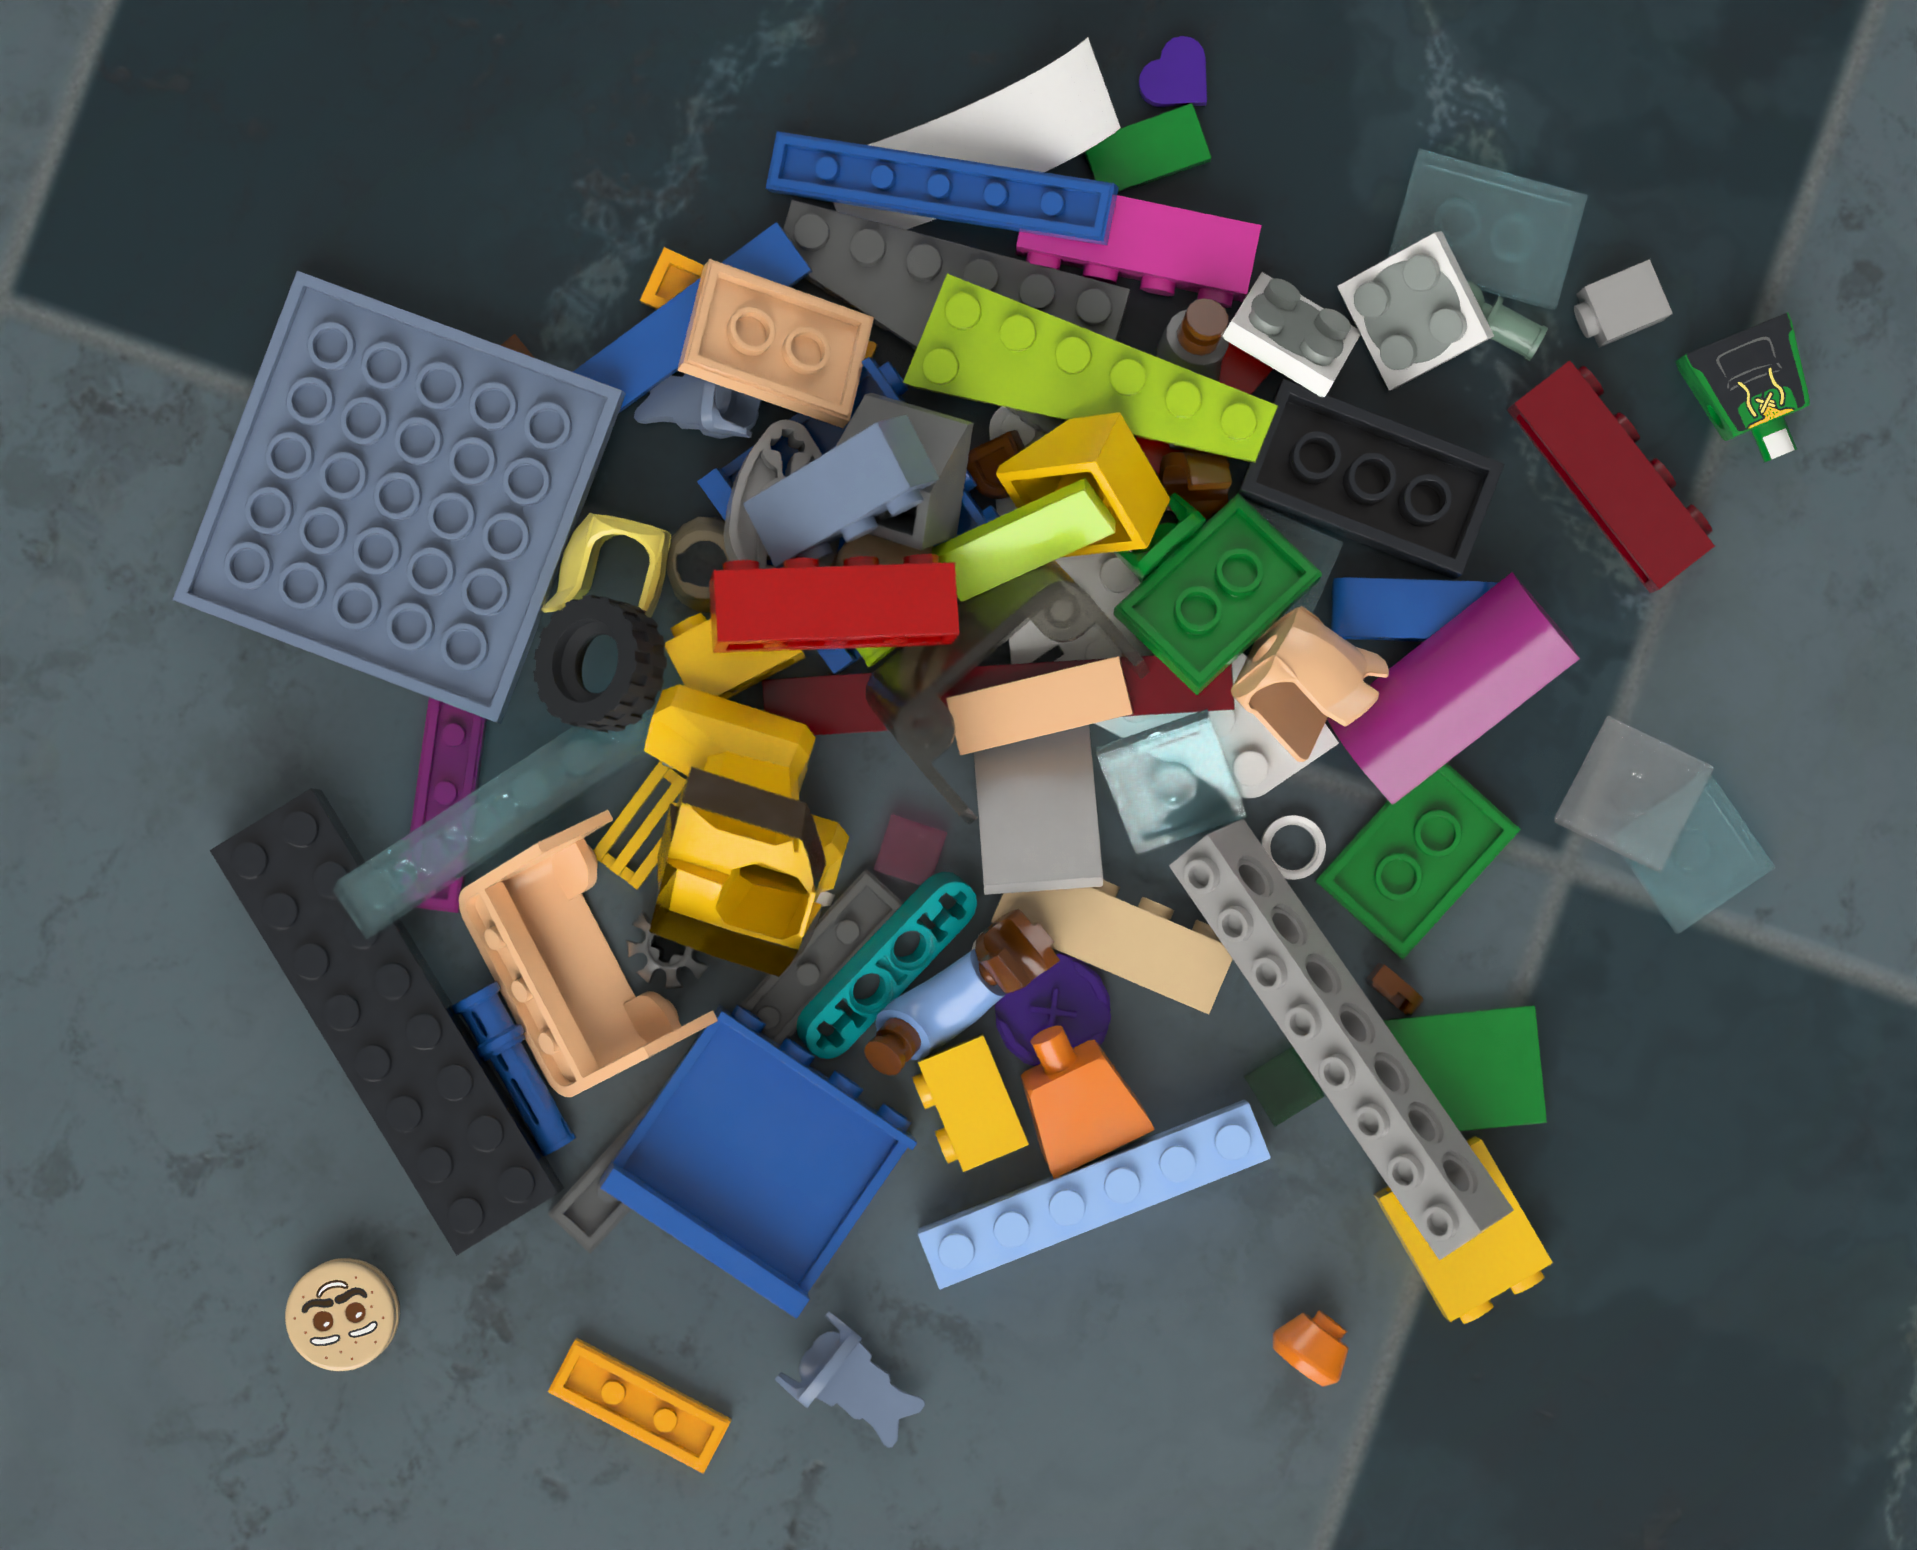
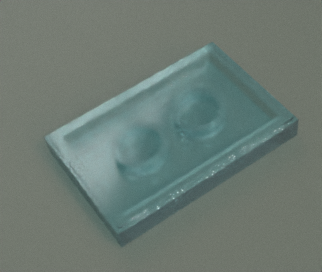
M1418 149L1387 259L1429 235L1442 231L1466 280L1474 282L1482 291L1555 310L1558 305L1588 195Z

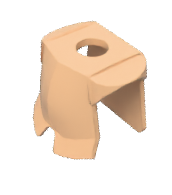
M1300 606L1277 620L1255 641L1231 688L1232 696L1246 711L1254 714L1296 761L1305 762L1309 758L1327 718L1330 717L1346 727L1362 716L1373 706L1379 696V692L1366 684L1363 679L1367 676L1387 678L1389 676V669L1386 661L1378 654L1355 647L1326 627L1312 612Z

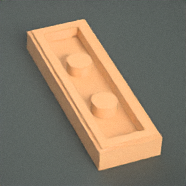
M1120 656L946 698L960 755L1134 714Z

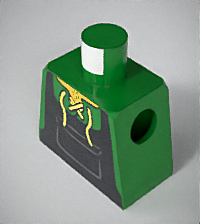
M1788 312L1685 354L1675 361L1679 372L1724 441L1751 431L1764 463L1797 450L1784 417L1810 405V398L1792 320Z

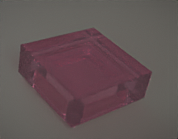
M892 814L873 870L921 885L935 872L947 832Z

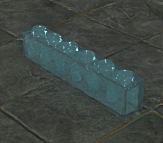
M652 709L646 710L642 715L643 719L635 725L629 724L625 726L626 729L619 732L608 730V733L577 726L571 727L339 879L333 891L365 938H370L647 755L648 753L644 751L654 712Z

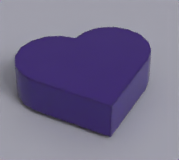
M1187 36L1172 38L1162 49L1160 59L1151 61L1143 68L1140 73L1138 88L1145 102L1156 107H1183L1191 103L1193 106H1206V59L1204 49L1198 41Z

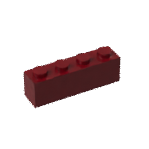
M1569 360L1516 401L1507 411L1649 593L1655 592L1715 547L1708 537L1713 532L1712 527L1694 505L1690 504L1685 508L1671 489L1676 486V482L1668 469L1657 458L1649 462L1635 444L1640 440V436L1627 417L1621 412H1617L1613 416L1599 397L1604 394V390L1592 372L1583 365L1577 369Z

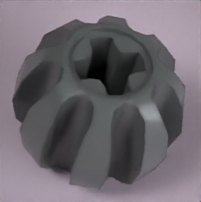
M642 911L632 925L641 928L645 932L646 939L642 943L627 940L628 958L638 953H643L648 959L647 965L636 973L650 984L655 972L659 968L663 969L667 975L666 989L684 988L680 978V969L683 966L688 967L699 980L709 968V965L700 962L696 958V949L686 946L684 954H674L670 961L663 959L664 949L656 945V939L659 935L649 932L652 921Z

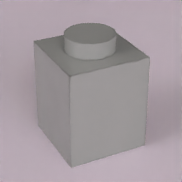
M1650 259L1585 286L1576 294L1580 304L1574 306V313L1581 331L1586 338L1594 336L1599 348L1662 322L1673 314Z

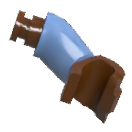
M1019 909L1005 914L976 938L975 949L929 980L895 998L880 1011L875 1023L877 1028L876 1036L865 1045L864 1052L867 1060L876 1070L891 1076L897 1075L905 1066V1062H908L910 1059H924L930 1052L945 1045L970 1027L1007 993L1025 988L1037 976L1058 963L1060 959L1051 948L1054 943L1053 939L1040 923H1031Z

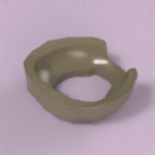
M698 516L683 524L671 537L666 570L676 598L682 604L698 612H711L709 587H700L693 583L683 582L678 572L677 558L679 554L687 551L693 544L700 541H711L718 544L724 550L728 562L729 558L724 545L725 520L720 518Z

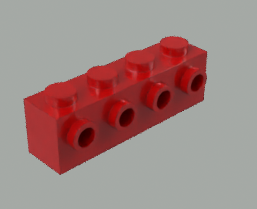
M935 554L909 555L903 557V564L879 565V558L875 556H855L845 558L843 566L819 567V560L815 558H794L783 561V568L759 569V562L755 560H733L723 563V570H714L709 581L713 653L952 645L959 635L955 562L939 563V556Z

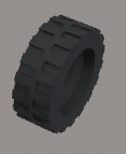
M586 595L581 600L572 599L565 603L566 606L561 611L557 610L550 617V623L547 628H543L539 636L541 638L538 649H535L534 655L536 670L533 671L534 682H537L539 688L538 696L541 702L546 703L548 706L547 711L553 717L561 718V722L568 725L608 733V730L615 732L625 730V726L629 724L635 725L643 719L642 715L646 710H651L656 702L654 699L658 691L662 690L664 683L662 679L664 669H667V657H664L663 648L666 646L662 635H659L657 630L659 626L655 620L645 615L646 611L640 607L603 596ZM608 635L617 643L618 663L616 672L605 691L591 693L584 687L582 680L584 656L595 637Z

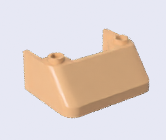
M609 810L536 843L464 887L459 895V909L466 927L492 977L501 987L500 992L516 1023L521 1024L524 1028L525 1040L549 1085L564 1097H573L718 1021L712 1010L681 1026L676 1008L660 994L648 991L635 997L582 893L591 889L596 883L598 868L597 857L584 838L613 821Z

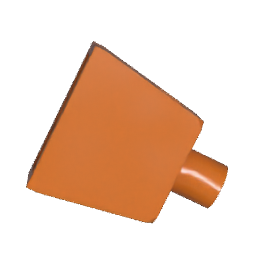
M1062 1026L1046 1028L1031 1039V1044L1041 1064L1026 1070L1021 1075V1080L1040 1149L1054 1179L1155 1130L1141 1102L1095 1040H1088L1073 1048Z

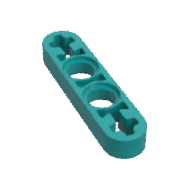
M943 871L933 874L925 880L804 1007L798 1016L796 1025L797 1035L812 1054L819 1058L831 1059L847 1051L876 1021L880 1011L897 998L970 922L977 907L976 894L960 876L953 872ZM946 892L956 901L949 910L938 901ZM923 913L936 925L932 930L919 919ZM918 931L920 942L916 950L908 956H895L893 948L897 938L904 932ZM869 973L879 975V987L872 996L865 999L854 998L853 988L860 977ZM842 999L854 1011L851 1016H848L837 1005ZM823 1021L835 1028L834 1032L828 1037L817 1030V1027Z

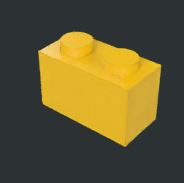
M983 1033L918 1060L922 1073L912 1076L924 1108L927 1109L936 1105L944 1127L934 1132L948 1164L958 1160L963 1172L1029 1145Z

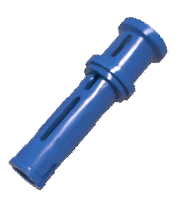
M495 981L455 1003L451 1008L454 1014H462L479 1044L476 1048L479 1057H483L484 1061L491 1060L515 1106L534 1136L541 1154L546 1156L576 1139V1136L564 1120L546 1084L521 1041L526 1039L523 1034L525 1030L521 1024L513 1023L498 996L501 987Z

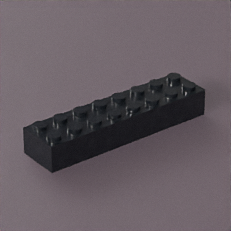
M312 788L210 850L456 1256L564 1189L548 1160L541 1154V1150L490 1065L487 1061H484L483 1057H479L476 1051V1042L460 1016L454 1014L451 1008V1001L322 790Z

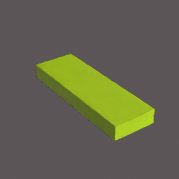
M1083 478L932 548L931 554L939 556V563L955 562L957 597L963 602L1115 533L1116 520L1087 479Z

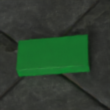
M1192 103L1120 128L1084 152L1093 179L1115 183L1119 187L1118 194L1210 162L1212 159Z

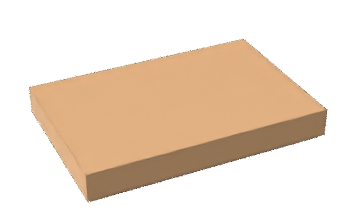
M709 259L703 267L677 371L844 428L851 418L863 367L862 361L865 358L874 317Z

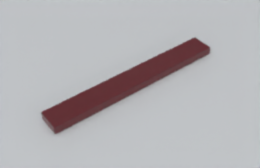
M1155 655L1120 657L1134 713L1122 717L1235 710V699L1231 692V688L1234 685L1232 663L1204 690L1196 695ZM1109 658L762 680L764 711L805 724L814 736L953 727L946 699L948 697Z

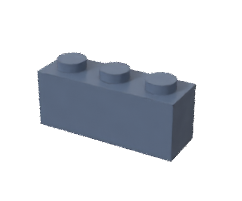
M903 415L873 424L747 500L743 505L774 567L782 566L783 561L794 558H815L820 562L834 553L830 544L837 539L844 537L846 543L878 528L875 517L889 510L891 516H895L921 503L924 499L920 491L938 481L939 477L908 416Z

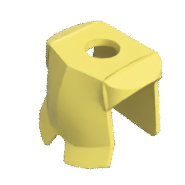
M589 513L574 530L564 550L559 570L557 593L541 608L544 613L561 611L566 606L565 603L572 599H583V596L591 589L600 548L604 542L613 536L626 535L641 543L649 554L650 564L638 607L646 611L645 615L651 618L661 596L666 573L667 556L671 544V534L666 530L641 522Z

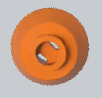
M1318 1310L1313 1318L1305 1313H1301L1274 1331L1273 1349L1299 1372L1325 1387L1338 1383L1341 1378L1349 1347L1341 1339L1347 1331L1320 1310Z

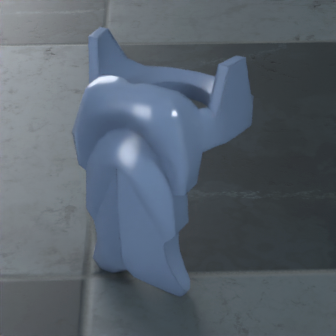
M685 374L683 377L671 375L650 390L649 397L636 408L634 418L638 423L642 424L656 422L676 423L681 429H697L703 435L717 439L733 436L751 438L752 432L750 430L755 426L759 417L758 410L761 407L762 400L689 374Z
M828 1311L825 1317L839 1332L827 1331L820 1335L813 1342L812 1347L806 1351L799 1366V1374L802 1381L799 1383L782 1372L775 1378V1381L806 1408L817 1398L831 1407L837 1403L854 1419L863 1418L875 1429L882 1443L887 1448H891L898 1440L899 1420L903 1417L920 1413L925 1406V1401L919 1396L907 1393L896 1387L891 1382L890 1374L871 1361L873 1354L862 1344V1337Z

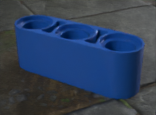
M1334 578L1332 585L1331 630L1343 639L1424 642L1497 583L1386 578Z

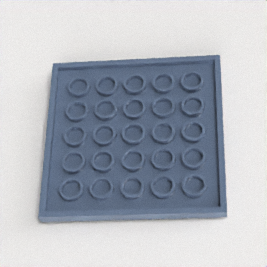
M297 271L173 600L502 724L544 613L541 608L548 602L560 570L564 550L576 528L626 393L620 389Z

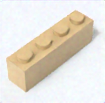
M1103 880V886L1002 894L991 922L994 923L1005 914L1019 909L1031 923L1038 922L1054 941L1051 948L1206 1014H1210L1232 962V957L1210 925L1196 920L1192 930L1176 924L1170 921L1174 913L1173 909L1145 897L1141 898L1138 907L1116 898L1120 887Z

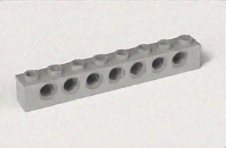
M1239 820L1207 834L1170 864L1169 867L1438 1259H1443L1514 1211L1245 820Z

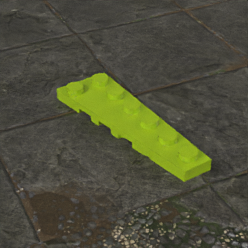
M947 274L903 381L905 385L917 389L976 402H985L1062 420L1120 412L1132 434L1136 437L1172 443L1181 447L1256 463L1278 409V405L950 274Z

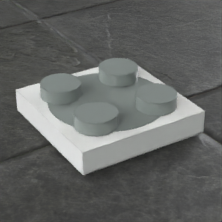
M1442 231L1429 235L1337 286L1389 391L1494 337Z
M1261 272L1222 337L1318 396L1325 397L1361 333L1341 313L1333 309H1323L1300 295L1297 288L1291 283L1278 278L1273 279Z

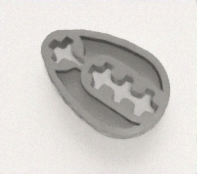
M780 420L771 424L746 456L737 474L727 505L724 527V545L729 561L755 560L759 562V569L776 568L773 565H767V560L771 559L743 503L822 456L807 429L796 421ZM781 436L788 438L789 447L798 449V453H794L788 461L785 476L782 473L783 462L781 461L780 452L771 450L770 447L774 446ZM840 538L830 544L834 553L820 561L819 567L830 566L836 556Z

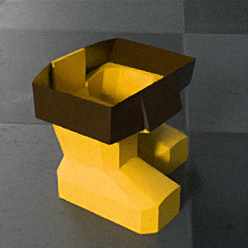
M681 684L662 690L652 715L644 751L688 777L678 802L670 803L658 852V898L649 932L711 956L778 977L805 950L812 937L822 908V904L816 903V900L820 893L834 889L849 841L848 834L838 822L811 814L807 803L799 801V792L816 737L805 724Z

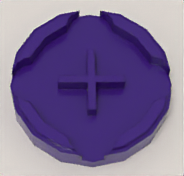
M1057 953L1056 955L1060 959L1058 963L1037 976L1025 988L1007 993L995 1004L996 1028L1006 1048L1023 1063L1032 1066L1041 1064L1031 1044V1039L1040 1031L1052 1026L1063 1027L1073 1048L1088 1040H1095L1099 1046L1104 1042L1111 1020L1110 996L1100 976L1081 960Z

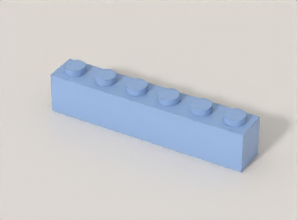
M1244 1099L1100 1156L1055 1179L1053 1176H1049L918 1228V1236L940 1290L1271 1159L1250 1104Z

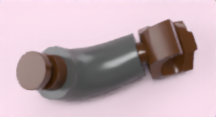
M1203 298L1195 300L1189 305L1187 310L1180 311L1171 318L1157 346L1156 357L1219 382L1221 363L1229 347V342L1222 337L1228 325L1226 310L1220 303L1212 299ZM1169 443L1170 449L1183 451L1171 452L1162 457L1159 471L1161 484L1169 497L1176 493L1198 510L1205 519H1210L1212 513H1217L1228 503V488L1232 483L1228 457ZM1167 505L1166 510L1172 511L1170 506Z

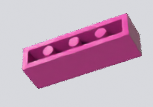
M1117 195L1108 245L1019 232L1015 255L1026 257V262H1030V264L1060 270L1061 264L1084 269L1083 277L1109 284H1117L1118 276L1141 281L1140 289L1153 294L1174 296L1175 288L1197 292V300L1203 298L1212 299L1220 303L1223 308H1231L1233 300L1243 302L1247 296L1261 225Z

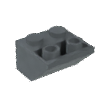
M865 394L836 447L877 422L907 415L939 477L938 481L920 491L924 499L921 503L895 516H891L889 510L875 517L878 528L868 534L919 550H924L956 537L974 423L878 394Z

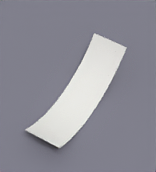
M1086 38L1082 43L1054 62L992 95L923 125L869 144V146L1047 172L1097 145L1121 127L1089 39ZM834 203L837 212L905 230L936 219Z

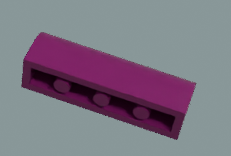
M1511 572L1389 669V676L1387 678L1378 677L1369 684V686L1379 692V696L1373 706L1362 716L1346 727L1330 717L1327 719L1351 757L1393 805L1580 658L1568 637L1516 575Z

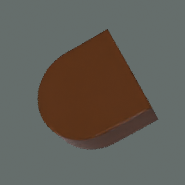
M1017 430L1008 431L969 451L967 470L977 484L975 488L988 498H1010L998 479L996 472L1001 464L1025 449Z

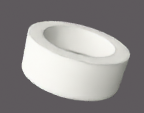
M1297 815L1284 816L1273 821L1265 829L1260 841L1283 877L1290 880L1302 879L1314 873L1323 862L1326 851L1325 839L1319 827L1313 821ZM1287 825H1297L1304 828L1310 833L1314 841V854L1311 861L1298 870L1282 868L1274 861L1271 855L1270 845L1274 834L1280 828Z

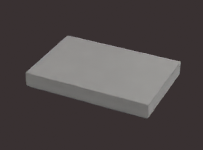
M1089 725L974 752L984 895L1103 886Z

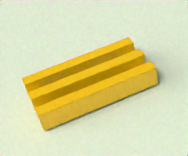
M661 761L658 762L593 850L597 861L604 864L637 890H639L658 864V852L662 837L636 872L628 868L627 864L665 815L670 803H673L682 792L686 782L685 778L670 767L662 765L663 762ZM665 778L671 783L670 787L617 858L613 857L608 852L662 779Z

